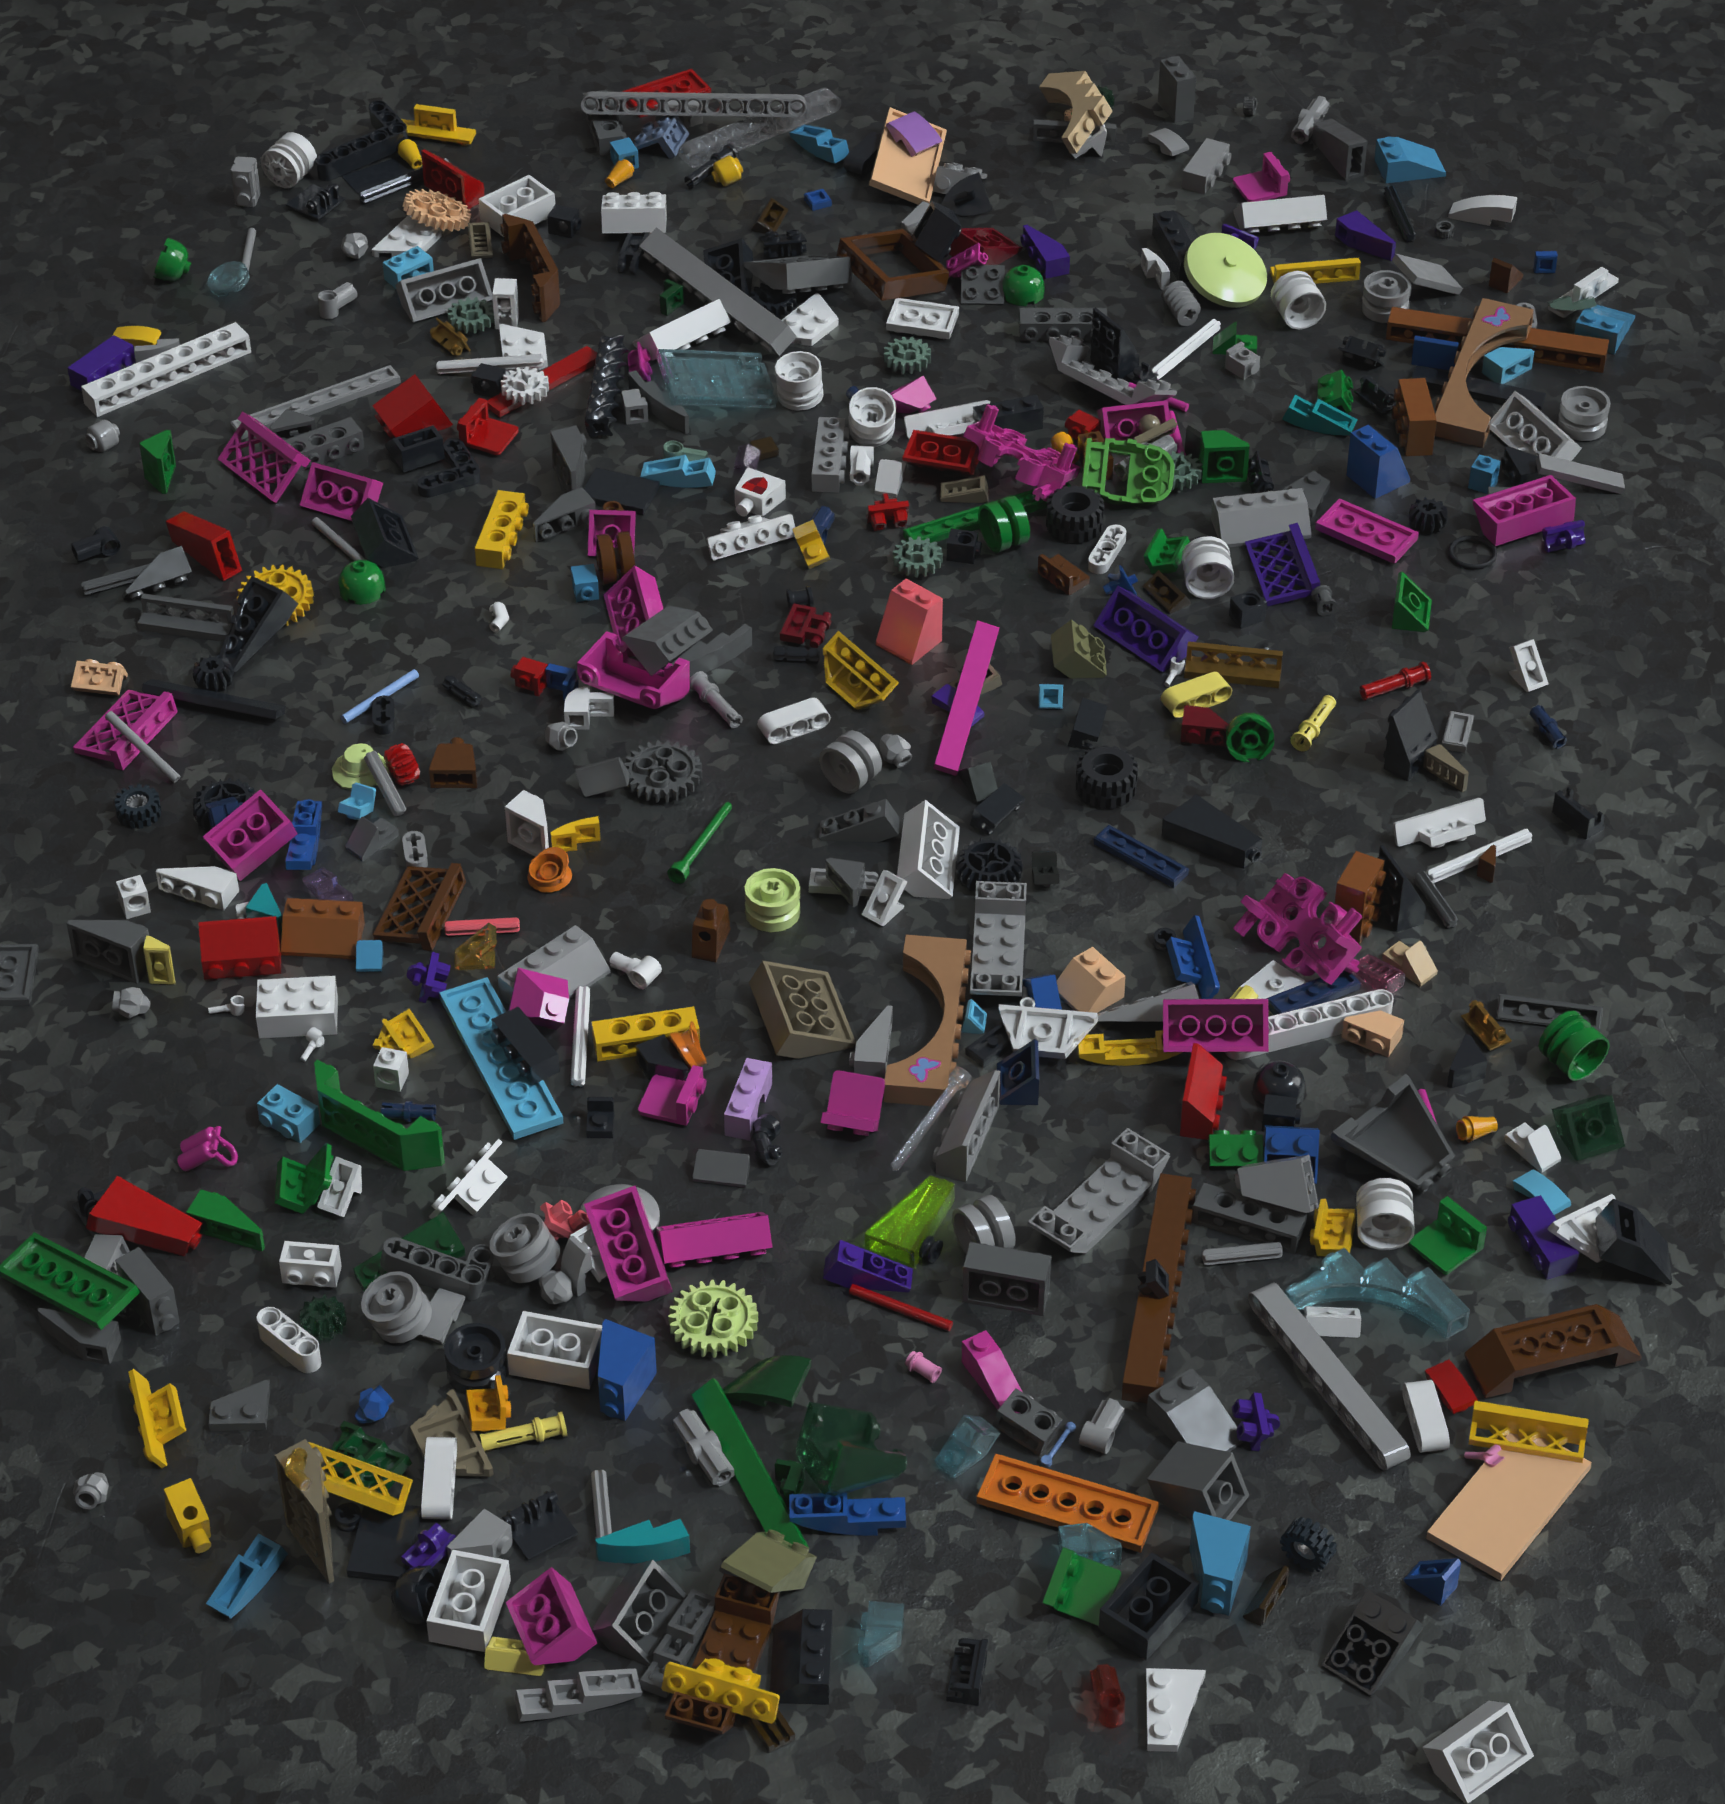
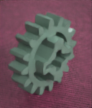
M466 297V301L459 299L458 304L452 303V308H448V322L454 328L456 327L457 332L464 330L465 334L469 331L475 334L476 330L483 332L484 327L490 328L491 323L495 322L494 309L491 303H486V299L479 301L478 297H475L474 300Z
M902 337V340L895 338L894 343L888 342L887 347H884V363H887L888 368L893 367L894 372L900 370L901 374H904L905 371L913 374V370L921 372V367L927 368V364L931 363V348H928V343L922 344V339L916 341L914 337H911L909 340H906L905 337Z
M1172 451L1170 456L1175 466L1172 490L1175 488L1183 490L1184 486L1190 489L1192 484L1197 485L1198 480H1201L1202 464L1198 463L1199 459H1192V454L1185 456L1182 451L1180 454Z
M920 536L917 537V540L909 537L908 542L901 540L900 545H895V550L893 551L894 567H898L899 572L905 570L906 576L911 573L915 577H918L919 574L926 577L927 572L934 574L935 568L940 569L941 563H943L942 548L937 547L936 541L930 543V538L921 540Z

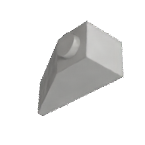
M886 1006L857 1040L855 1052H850L849 1067L854 1068V1073L881 1077L885 1080L892 1031L893 1006Z

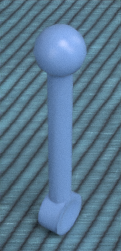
M1066 1423L1065 1431L1048 1455L1042 1456L1041 1465L1043 1467H1050L1052 1465V1458L1069 1433L1075 1431V1423Z

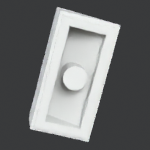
M1304 1307L1305 1319L1319 1336L1360 1337L1361 1315L1358 1308Z

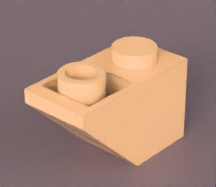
M1381 1010L1348 1016L1343 1022L1342 1038L1375 1053L1389 1057L1402 1038L1404 1020Z

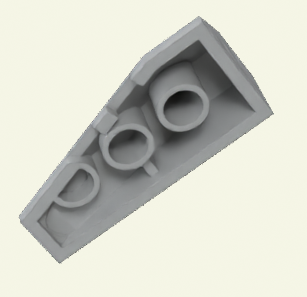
M1190 981L1160 991L1158 996L1143 997L1134 1001L1133 1004H1124L1098 1013V1021L1163 1022V999H1199L1194 983Z

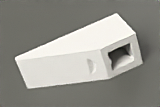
M215 866L163 868L156 870L158 888L160 890L223 911L239 892L237 874Z

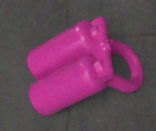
M220 1126L207 1127L181 1141L180 1147L183 1153L178 1156V1165L183 1171L188 1172L216 1158L223 1165L232 1167L238 1161V1154L234 1146L220 1136ZM218 1143L229 1150L231 1161L217 1152Z

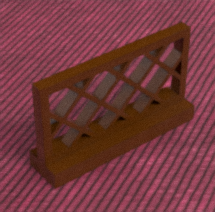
M451 863L449 869L407 866L373 933L374 940L421 944L423 950L433 951L445 926V922L448 920L466 883L461 864ZM412 875L422 876V878L410 882ZM438 877L444 878L442 881L436 884H433L432 880ZM426 883L429 885V887L419 892L416 890V888ZM410 891L414 893L403 900L401 899L402 895ZM434 892L436 894L435 897L427 901L423 899ZM418 900L421 902V904L411 909L408 908V905ZM402 908L405 910V912L395 917L392 915L393 912ZM424 910H427V913L419 918H416L414 916ZM408 918L413 920L403 926L399 925L400 922ZM393 925L397 928L391 932H384L385 929ZM416 927L419 928L417 934H406V932Z

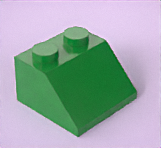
M1224 430L1201 431L1199 464H1202L1201 482H1247L1249 443Z

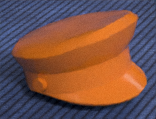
M550 847L540 852L531 860L527 879L535 890L555 892L569 884L572 879V871L568 866L569 858L566 851L559 847Z
M692 1021L688 1030L683 1033L672 1032L669 1034L668 1037L690 1069L693 1065L702 1067L707 1064L705 1055L700 1047L696 1027Z

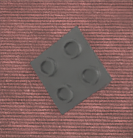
M971 265L962 270L961 304L1004 305L1002 282L1005 265Z

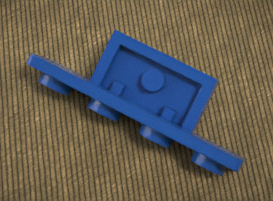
M1194 915L1183 929L1185 940L1170 937L1166 942L1176 980L1185 983L1191 981L1198 985L1202 999H1212L1218 993L1220 984L1200 917Z

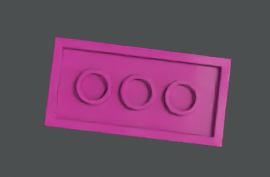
M1340 498L1316 522L1315 530L1394 564L1418 540L1419 535L1417 531Z

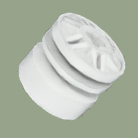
M288 132L278 139L269 150L263 153L261 166L265 175L275 185L291 188L315 167L317 154L314 147L305 137L295 132Z
M1289 272L1281 276L1271 289L1273 304L1280 312L1285 323L1292 329L1300 330L1311 327L1323 317L1326 311V301L1322 293L1316 287L1311 276L1306 272Z
M803 351L790 352L777 360L775 365L778 401L782 406L800 411L808 410L819 404L824 395L820 360L815 355Z
M867 387L855 393L849 403L848 425L852 438L860 445L873 447L883 445L892 438L895 431L896 404L892 395L877 387Z
M1207 536L1194 539L1185 546L1182 551V564L1188 591L1195 597L1202 599H1214L1227 593L1234 584L1233 566L1227 544L1219 538Z
M1378 1178L1368 1181L1359 1188L1356 1193L1357 1230L1361 1242L1377 1250H1393L1409 1243L1414 1236L1415 1229L1413 1193L1409 1186L1399 1180Z

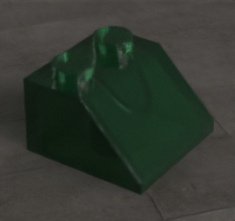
M1596 1095L1552 1109L1558 1135L1576 1161L1625 1147L1612 1095Z

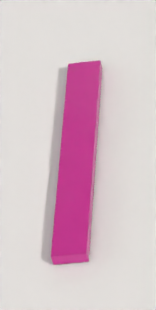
M978 620L976 622L933 769L954 776L957 775L1000 627Z

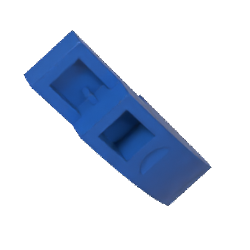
M310 799L297 801L292 824L298 834L290 840L285 861L286 870H311L312 865H315L320 837L322 801Z
M847 1492L789 1494L790 1522L819 1531L845 1535L873 1536L878 1535L879 1528H906L905 1497L847 1499Z

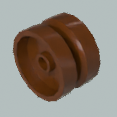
M629 531L616 533L614 538L615 547H613L612 539L608 534L596 535V562L603 586L615 584L617 569L621 579L635 565L633 545Z

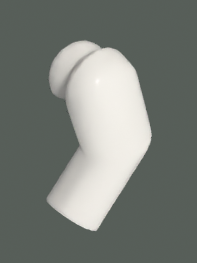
M495 602L489 607V612L493 611L492 616L496 617L489 625L490 629L495 633H498L509 620L506 606L501 602Z

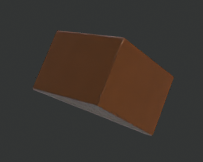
M1493 258L1489 286L1508 294L1523 278L1524 274L1512 264Z

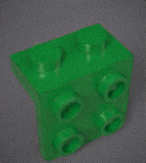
M325 1143L307 1165L282 1157L277 1162L275 1204L302 1214L311 1205H315L319 1195L324 1190L326 1191L332 1182V1176L330 1175V1167L333 1162L331 1145Z

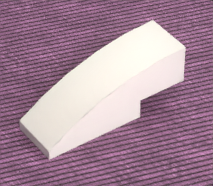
M1485 195L1463 199L1453 203L1448 218L1490 226L1492 219L1511 223L1516 211L1517 197Z

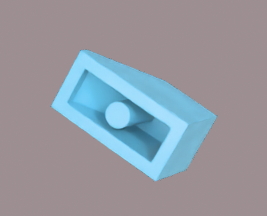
M1499 347L1484 355L1482 373L1496 383L1505 384L1532 369L1534 351L1532 349Z

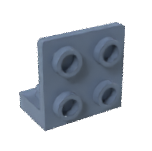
M666 115L656 122L652 123L650 121L644 124L641 128L642 131L634 139V145L639 150L659 143L661 149L670 159L676 157L689 132L678 116L668 117Z

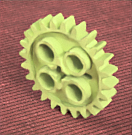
M711 1280L710 1285L706 1286L700 1281V1288L689 1285V1293L681 1290V1298H674V1306L669 1307L670 1315H668L670 1333L674 1334L675 1342L681 1341L682 1349L691 1346V1354L701 1350L702 1357L707 1352H711L713 1358H716L717 1352L721 1351L724 1356H727V1349L738 1352V1344L746 1347L747 1339L754 1338L753 1331H757L758 1322L757 1304L752 1303V1295L745 1296L744 1288L736 1291L735 1283L726 1287L725 1280H722L720 1285H715L714 1280ZM717 1301H719L717 1305V1313H715L714 1315L715 1304ZM712 1323V1332L711 1335L708 1336L710 1331V1324Z

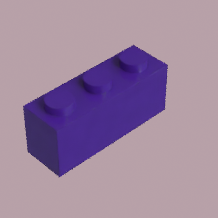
M113 335L68 367L70 385L82 391L81 386L131 366L135 363L133 345Z
M1540 1195L1512 1204L1508 1224L1510 1229L1516 1232L1520 1238L1523 1249L1528 1251L1533 1258L1536 1269L1542 1272L1546 1280L1576 1271L1579 1252L1547 1229L1557 1219Z

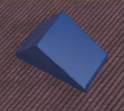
M1047 974L1023 979L1022 983L1027 989L1028 997L1035 1001L1036 1008L1062 1010L1056 975Z
M1458 1558L1419 1561L1403 1580L1408 1586L1441 1606L1457 1588L1461 1562Z

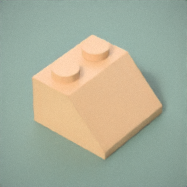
M1091 947L1073 957L1057 979L1059 997L1074 1011L1098 1013L1124 998L1126 976L1094 947Z

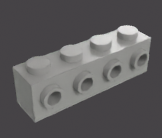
M818 418L812 467V492L839 493L840 484H844L845 470L842 469H846V456L843 455L848 454L847 441H849L850 428L845 427V418Z

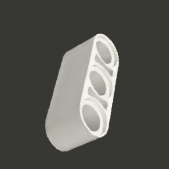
M809 698L762 715L757 725L771 744H778L822 729L830 722L831 717L819 699Z
M266 1307L258 1312L259 1335L265 1344L303 1373H313L321 1367L319 1343L316 1338L275 1307Z
M1432 1380L1403 1383L1404 1404L1418 1451L1422 1453L1448 1450L1450 1446L1449 1432L1434 1382Z
M427 1437L421 1504L422 1519L452 1520L457 1438Z

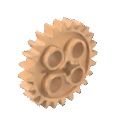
M416 189L414 192L409 191V194L406 193L402 205L404 207L403 211H406V215L412 216V220H418L419 224L425 223L426 227L431 226L435 230L440 228L442 231H445V229L453 232V229L460 231V228L465 229V226L468 227L471 218V210L467 209V205H462V201H456V197L450 198L447 193L441 194L440 191L433 192L431 189H429V192L421 189V192Z

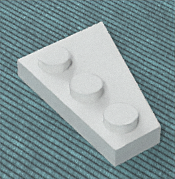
M1146 1668L1147 1751H1178L1189 1716L1205 1679L1206 1670Z

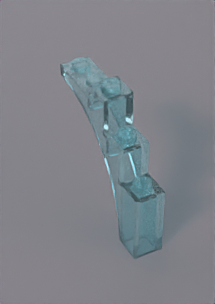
M1345 1248L1335 1253H1329L1322 1259L1321 1271L1312 1273L1308 1278L1299 1283L1291 1284L1285 1290V1294L1298 1310H1302L1306 1306L1326 1302L1363 1301L1390 1306L1411 1314L1431 1326L1445 1339L1468 1327L1470 1309L1429 1267L1420 1272H1414L1406 1278L1387 1258L1369 1264L1364 1269Z

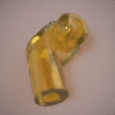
M295 1448L292 1454L288 1456L284 1471L286 1476L299 1490L305 1491L312 1483L311 1479L304 1473L308 1454L302 1448Z

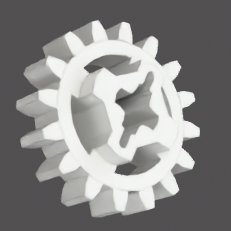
M517 367L516 372L509 370V375H503V380H501L502 396H506V400L513 399L514 404L518 401L521 402V405L528 402L533 404V400L540 402L541 396L546 397L549 391L548 376H544L543 371L537 372V368L529 370V367H525V369Z

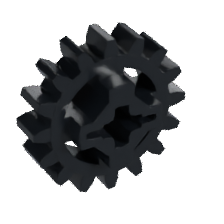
M760 283V288L755 286L754 291L750 292V297L776 317H779V314L785 316L787 311L792 312L793 307H796V292L782 294V290L772 289L763 283Z

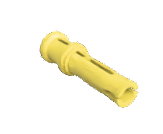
M1323 696L1309 719L1302 721L1299 725V731L1291 736L1290 741L1295 749L1299 751L1309 750L1312 740L1316 739L1320 734V726L1336 705V700L1332 696Z
M558 1412L557 1416L544 1419L536 1417L532 1420V1423L479 1435L481 1445L486 1452L487 1450L535 1439L536 1442L541 1443L550 1437L559 1435L567 1437V1429L563 1413Z

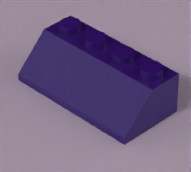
M1120 586L1116 587L1093 625L1162 672L1170 668L1171 658L1176 657V663L1187 656L1188 641L1196 642L1199 637L1140 597Z

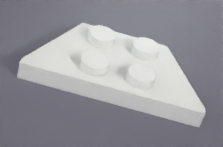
M408 215L372 248V256L379 257L380 253H391L392 257L416 246H419L426 252L442 237V230L440 228L435 230L431 226L426 227L425 223L419 224L418 220H412V216Z
M815 293L781 320L797 336L791 344L797 343L805 346H813L838 326V317L819 293Z
M499 324L502 357L542 354L544 365L543 367H538L537 370L548 367L544 333ZM505 370L506 375H509V370Z
M999 1004L1000 1016L1013 1052L1036 1039L1038 1041L1039 1057L1066 1059L1098 1022V1014L1094 1012Z
M1613 1194L1606 1196L1554 1221L1547 1229L1598 1263L1602 1259L1599 1258L1595 1218L1612 1199L1616 1198Z

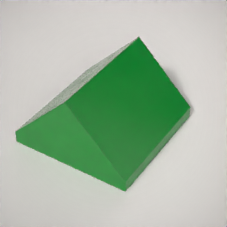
M165 430L139 443L144 477L162 494H167L176 467L171 430Z
M1402 571L1398 573L1392 629L1426 632L1429 630L1432 599Z

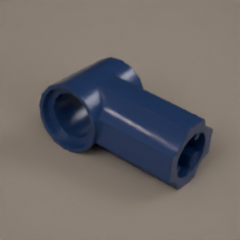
M822 506L816 509L810 521L814 520L821 539L825 544L828 530L835 520V513L829 507Z

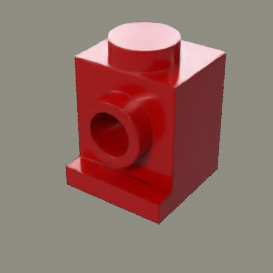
M1081 410L1069 416L1065 421V428L1068 429V434L1075 440H1078L1079 434L1100 431L1101 419Z
M522 657L517 665L515 664L512 667L510 676L515 679V686L534 691L535 696H540L547 686L545 669L548 664Z

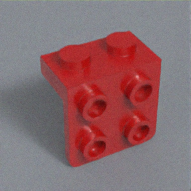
M478 398L457 423L459 439L463 441L465 446L494 455H500L519 432L518 426L489 418L487 400Z

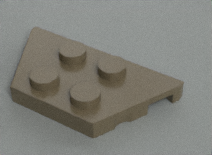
M454 1389L446 1393L447 1398L438 1406L434 1404L424 1417L419 1418L410 1426L411 1435L424 1462L427 1437L457 1438L455 1476L490 1477L494 1475L493 1467L475 1431H471L470 1421Z

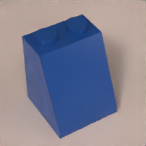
M1369 425L1351 432L1346 472L1350 479L1375 499L1410 483L1409 474L1396 446Z
M605 1319L602 1323L598 1368L600 1412L605 1413L609 1417H616L626 1421L657 1373L655 1338Z

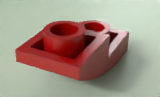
M1450 1359L1424 1370L1427 1380L1434 1382L1441 1401L1453 1414L1468 1409V1407L1474 1405L1475 1401H1478L1473 1390Z

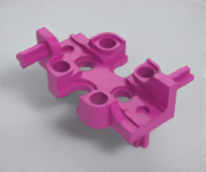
M987 404L981 421L967 426L963 437L977 444L979 447L977 458L982 463L993 467L998 462V459L1004 455L1017 458L1019 460L1017 465L1020 467L1015 479L1027 485L1037 486L1032 493L1036 495L1035 500L1037 501L1043 500L1047 502L1051 493H1054L1056 489H1062L1066 482L1074 481L1078 477L1081 467L1072 463L1077 451L1075 445L1065 443L1061 453L1050 447L1041 450L1028 448L1025 446L1027 441L1024 438L1025 435L1012 429H1002L994 425L999 411L994 405Z
M1284 873L1280 879L1276 880V884L1263 900L1261 899L1258 902L1245 895L1240 901L1248 910L1235 924L1233 929L1244 937L1255 922L1261 919L1257 926V934L1265 944L1273 947L1276 951L1280 952L1291 939L1298 938L1300 946L1294 948L1285 959H1282L1283 963L1289 968L1304 976H1311L1316 972L1325 982L1331 985L1343 970L1350 974L1353 971L1355 973L1359 971L1357 966L1360 962L1354 959V957L1362 947L1349 933L1361 920L1362 915L1354 908H1351L1347 913L1339 905L1329 902L1321 918H1318L1316 914L1317 907L1326 897L1327 892L1305 877L1294 879L1292 876ZM1290 915H1292V916H1294V917H1296V918L1293 919V920H1290ZM1322 937H1326L1325 945L1319 949V940Z

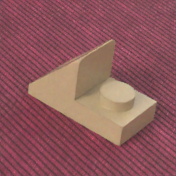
M1398 941L1382 954V961L1420 987L1437 975L1438 970L1422 941H1418L1411 947Z

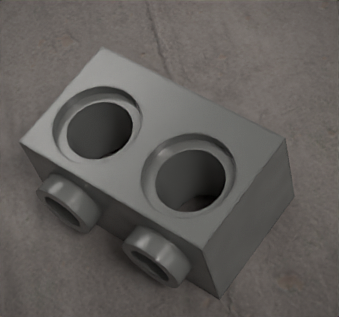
M1015 1388L998 1409L993 1426L1040 1456L1057 1435L1063 1419L1053 1410L1047 1409L1036 1402L1029 1394Z

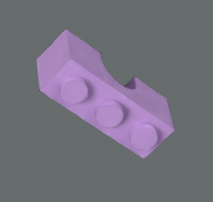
M746 1058L724 1113L725 1136L751 1140L754 1132L753 1123L758 1119L759 1103H765L772 1086V1063Z

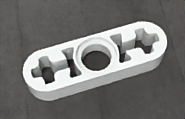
M1110 525L1106 528L1089 556L1088 569L1090 572L1104 574L1109 570L1126 542V529L1123 526ZM1103 548H1111V549H1113V550H1111V551H1105V550H1102V549H1103Z

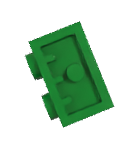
M1446 1196L1439 1203L1437 1219L1415 1234L1408 1243V1246L1444 1275H1448L1484 1249L1487 1227Z
M1063 1547L1043 1604L1048 1608L1099 1626L1100 1609L1115 1593L1122 1573L1118 1569L1079 1556L1075 1551Z

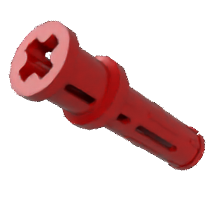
M1424 661L1420 662L1418 666L1409 669L1406 667L1402 668L1395 675L1361 685L1359 687L1360 695L1363 700H1368L1398 688H1412L1413 684L1422 681L1425 683L1430 682V668Z

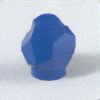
M380 1385L374 1390L369 1388L360 1393L359 1407L354 1415L358 1423H373L384 1418L394 1400Z

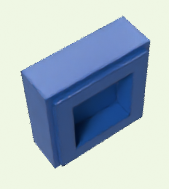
M824 189L804 194V200L812 211L832 206V200Z
M1535 251L1534 273H1555L1558 257L1557 251Z

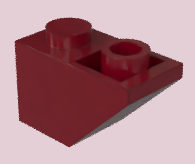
M1184 705L1181 742L1227 747L1225 738L1226 729L1229 724L1209 707Z

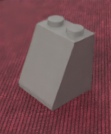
M1310 1155L1248 1164L1238 1168V1174H1235L1236 1187L1238 1190H1241L1242 1196L1304 1213L1312 1212L1319 1208Z

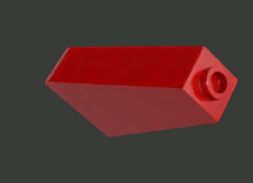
M185 511L166 521L172 542L179 547L182 546L186 553L222 581L242 571L230 530Z
M119 1176L114 1179L91 1210L86 1224V1229L104 1235H122L126 1241L185 1256L190 1248L195 1249L202 1238V1235L199 1234L202 1225L200 1221Z

